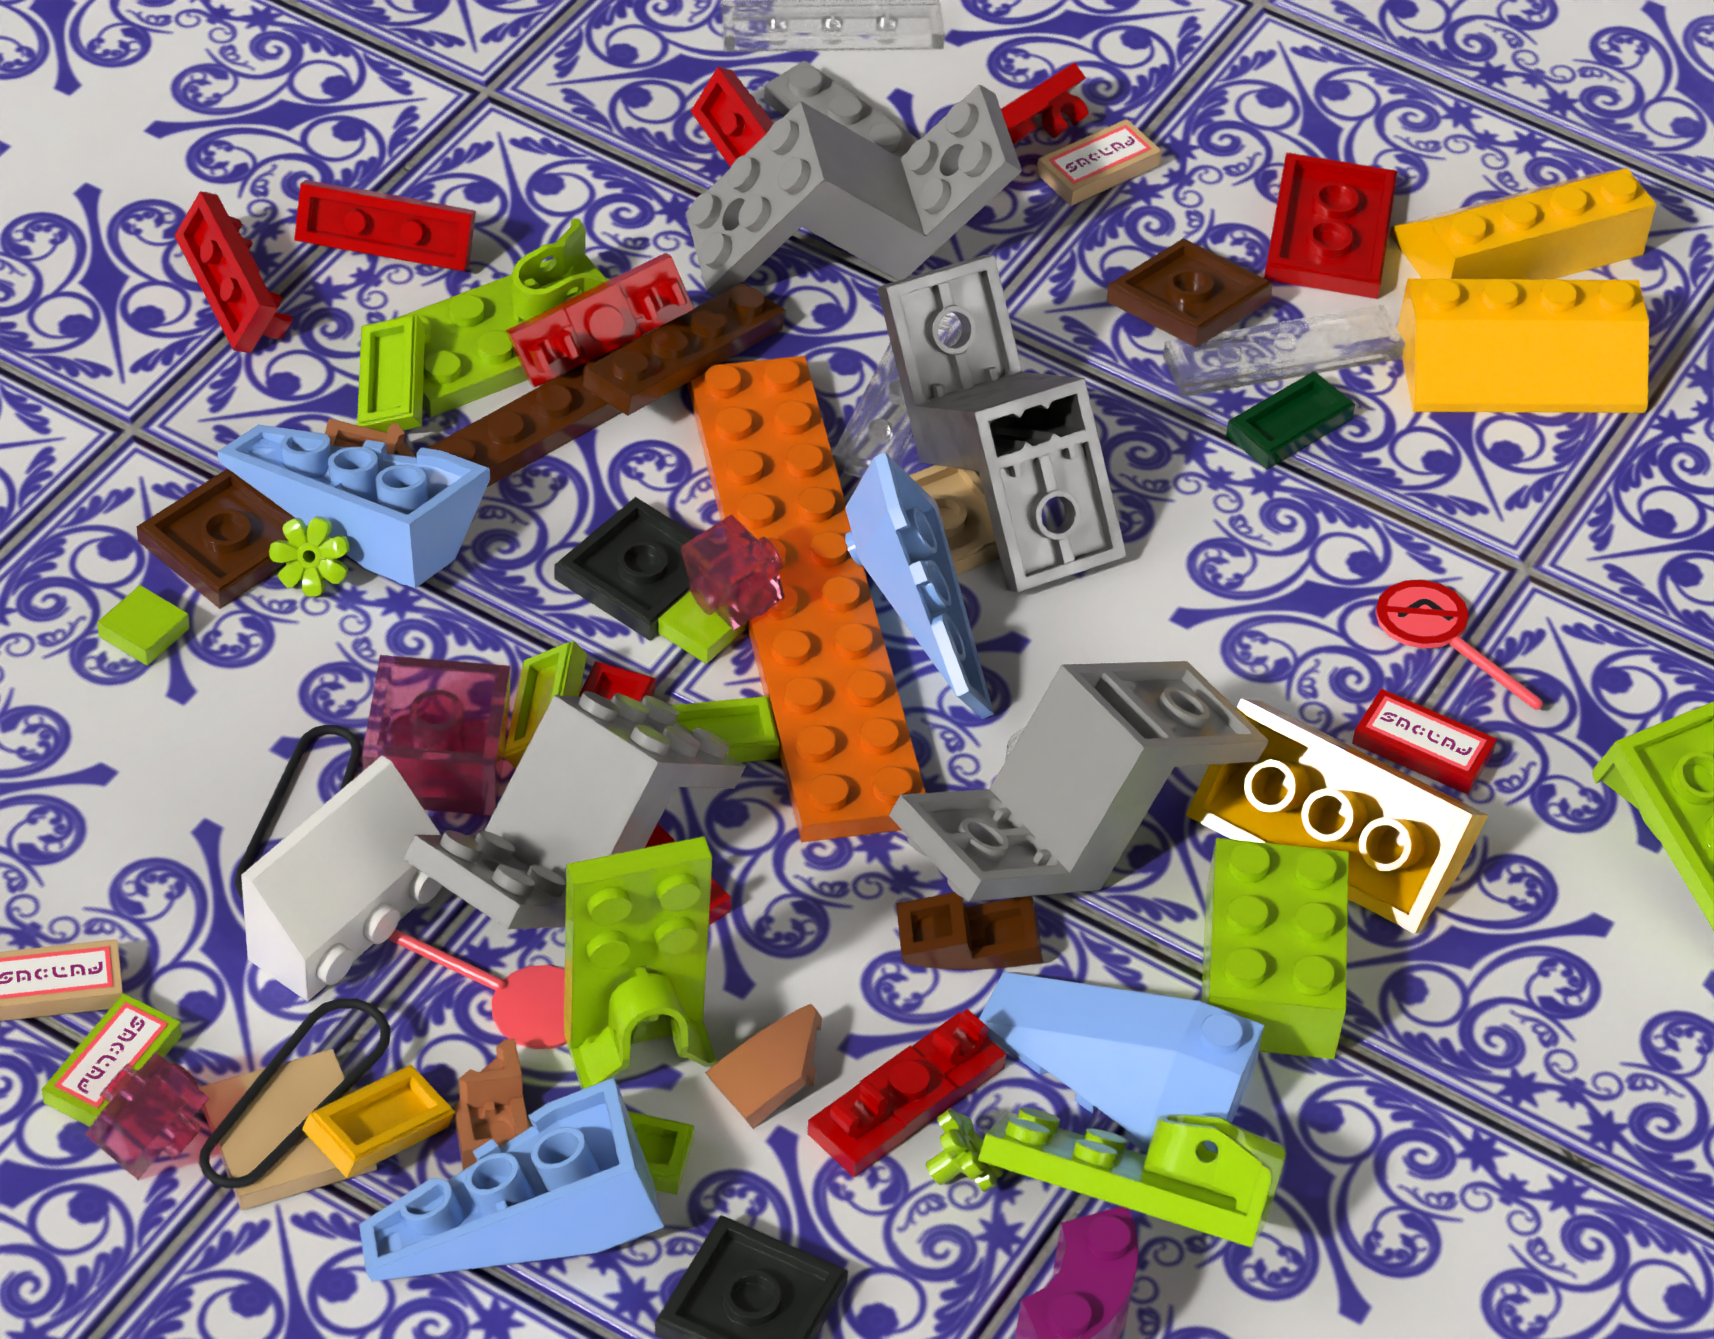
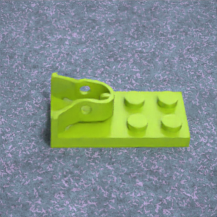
M578 218L571 219V227L555 243L545 244L521 258L513 268L511 275L397 317L401 318L417 314L425 324L423 409L430 418L527 381L528 379L506 330L611 280L605 278L585 254L586 229ZM551 256L553 257L552 259H550V260H548V261L542 262L544 259H546V258H548V257H551Z
M1713 701L1617 740L1594 767L1592 775L1596 784L1600 782L1605 783L1639 810L1644 823L1662 843L1714 931Z
M705 836L566 864L564 1034L581 1090L609 1080L620 1071L630 1067L631 1044L672 1036L679 1057L688 1058L704 1067L717 1063L703 1021L712 856Z
M1021 1107L1018 1115L1008 1112L985 1134L978 1161L1252 1248L1267 1223L1285 1162L1286 1151L1284 1146L1278 1142H1272L1238 1127L1222 1117L1167 1114L1157 1117L1147 1155L1125 1149L1127 1140L1114 1133L1088 1128L1084 1136L1059 1128L1060 1119L1055 1115L1038 1109ZM1207 1140L1215 1143L1218 1151L1214 1152L1207 1149L1204 1141Z

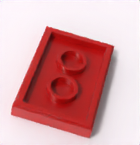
M1286 152L1264 279L1378 299L1398 171Z

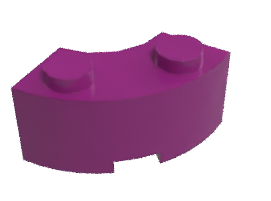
M1120 1206L1061 1223L1053 1269L1054 1278L1045 1288L1021 1299L1015 1339H1119L1126 1325L1138 1263L1137 1233L1129 1208Z

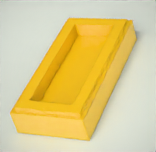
M410 1064L309 1113L302 1130L346 1178H349L448 1128L455 1111Z

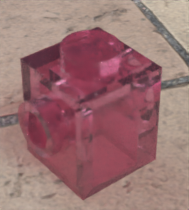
M732 514L680 547L693 598L707 615H712L716 612L733 631L754 617L766 613L774 604L785 598L779 571L783 569V562L778 551L767 538L761 537L757 540Z
M155 1052L139 1071L127 1063L100 1094L108 1102V1105L101 1111L85 1135L133 1177L139 1180L164 1151L175 1160L198 1135L203 1127L193 1118L209 1100V1097L199 1090L197 1081L189 1071L176 1063H168Z

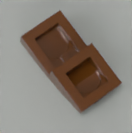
M952 892L896 903L901 956L904 964L939 969L978 970L1043 963L1037 910L1032 896L1015 897L967 907L964 898Z

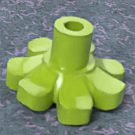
M316 516L310 520L308 527L302 519L294 518L283 525V533L288 541L277 540L270 545V559L273 562L286 563V566L278 573L279 580L287 588L294 587L302 580V591L307 597H316L323 594L326 590L325 579L332 584H339L348 574L349 569L347 566L337 560V558L346 555L350 551L348 539L344 535L331 538L329 535L332 523L327 518Z
M949 1108L937 1118L944 1131V1134L940 1136V1142L944 1150L926 1162L927 1170L935 1182L941 1186L962 1172L971 1180H975L982 1192H987L997 1186V1178L1003 1175L1002 1168L978 1161L984 1141L983 1138L976 1131L974 1132V1125L970 1118Z

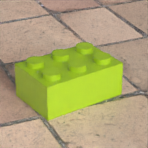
M1216 838L1206 887L1201 1002L1263 1024L1264 1030L1259 1048L1260 1052L1325 1059L1335 1058L1346 1012L1349 852L1226 838Z

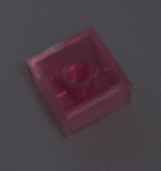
M380 655L362 752L363 771L383 755L393 762L424 810L492 816L498 803L510 723V666Z

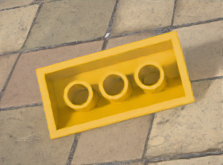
M1624 168L1588 174L1391 226L1390 236L1422 279H1557L1642 256L1656 203L1630 170Z
M1407 279L1397 333L1413 412L1646 413L1648 406L1649 318L1639 280Z
M1241 699L1236 709L1269 740V743L1257 762L1226 763L1224 765L1209 764L1185 815L1230 839L1349 852L1348 899L1413 933H1418L1460 874L1488 815L1262 701Z

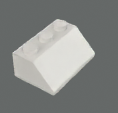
M383 755L380 756L241 875L248 960L307 1002L326 985L338 983L361 954L373 944H380L387 940L396 929L398 922L419 903L425 904L432 900L442 887L440 883L403 859L415 835L441 834L392 761Z

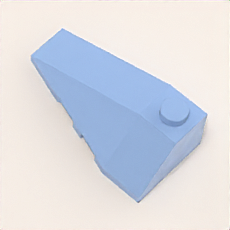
M259 424L217 451L219 463L295 518L302 519L307 527L310 520L316 516L325 517L330 520L332 529L329 536L331 538L340 535L346 536L350 546V551L346 555L366 570L413 588H417L456 559L490 481V469L488 467L441 450L420 448L416 454L417 457L387 453L386 442L366 440L362 447H341L331 445L327 434Z
M886 452L873 458L845 506L851 531L845 534L848 550L854 562L858 566L863 565L956 696L982 719L994 715L937 502Z
M1009 972L1002 973L979 1017L988 1027L987 1036L1038 1074H1052L1076 1092L1075 1101L1093 1114L1099 1109L1125 1128L1124 1137L1144 1152H1148L1157 1117L1161 1115L1191 1114L1222 1117L1232 1123L1254 1075L1264 1030L1263 1024L1201 1001ZM1207 1140L1204 1141L1207 1149L1214 1152L1218 1151L1215 1143Z
M615 1078L547 1103L528 1115L533 1126L500 1147L491 1139L472 1151L477 1162L451 1179L445 1181L439 1178H430L360 1223L359 1228L365 1268L371 1282L593 1254L625 1242L633 1241L640 1236L664 1228L653 1179Z

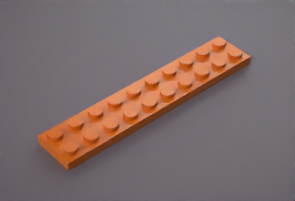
M805 356L714 365L702 375L689 381L687 388L729 556H731V564L743 612L747 614V628L764 696H769L780 744L779 756L801 843L901 831L902 829L889 816L898 798L902 794L926 793L864 567L863 565L858 566L854 562L846 544L845 534L851 531L845 509L846 502Z

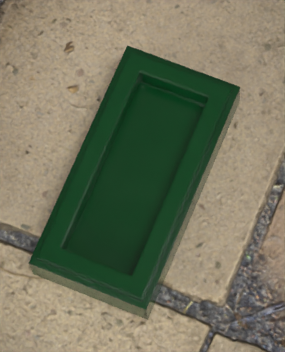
M1313 371L1229 420L1226 436L1268 470L1352 420L1355 404L1318 373Z

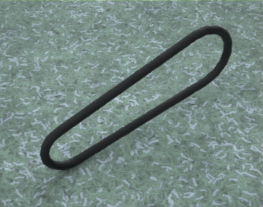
M339 725L314 727L306 732L297 743L237 868L235 886L242 900L241 875L248 870L310 741L317 736L333 734L345 738L350 743L352 749L340 790L354 779L360 759L361 745L358 737L349 729Z
M339 998L323 1003L313 1010L207 1139L199 1155V1166L203 1175L211 1183L223 1188L245 1187L261 1178L305 1134L302 1128L307 1117L253 1171L245 1176L227 1178L217 1174L210 1165V1154L318 1019L326 1013L340 1008L357 1009L368 1013L376 1020L380 1028V1040L375 1049L313 1111L340 1099L383 1056L390 1043L391 1028L385 1015L371 1003L356 998Z

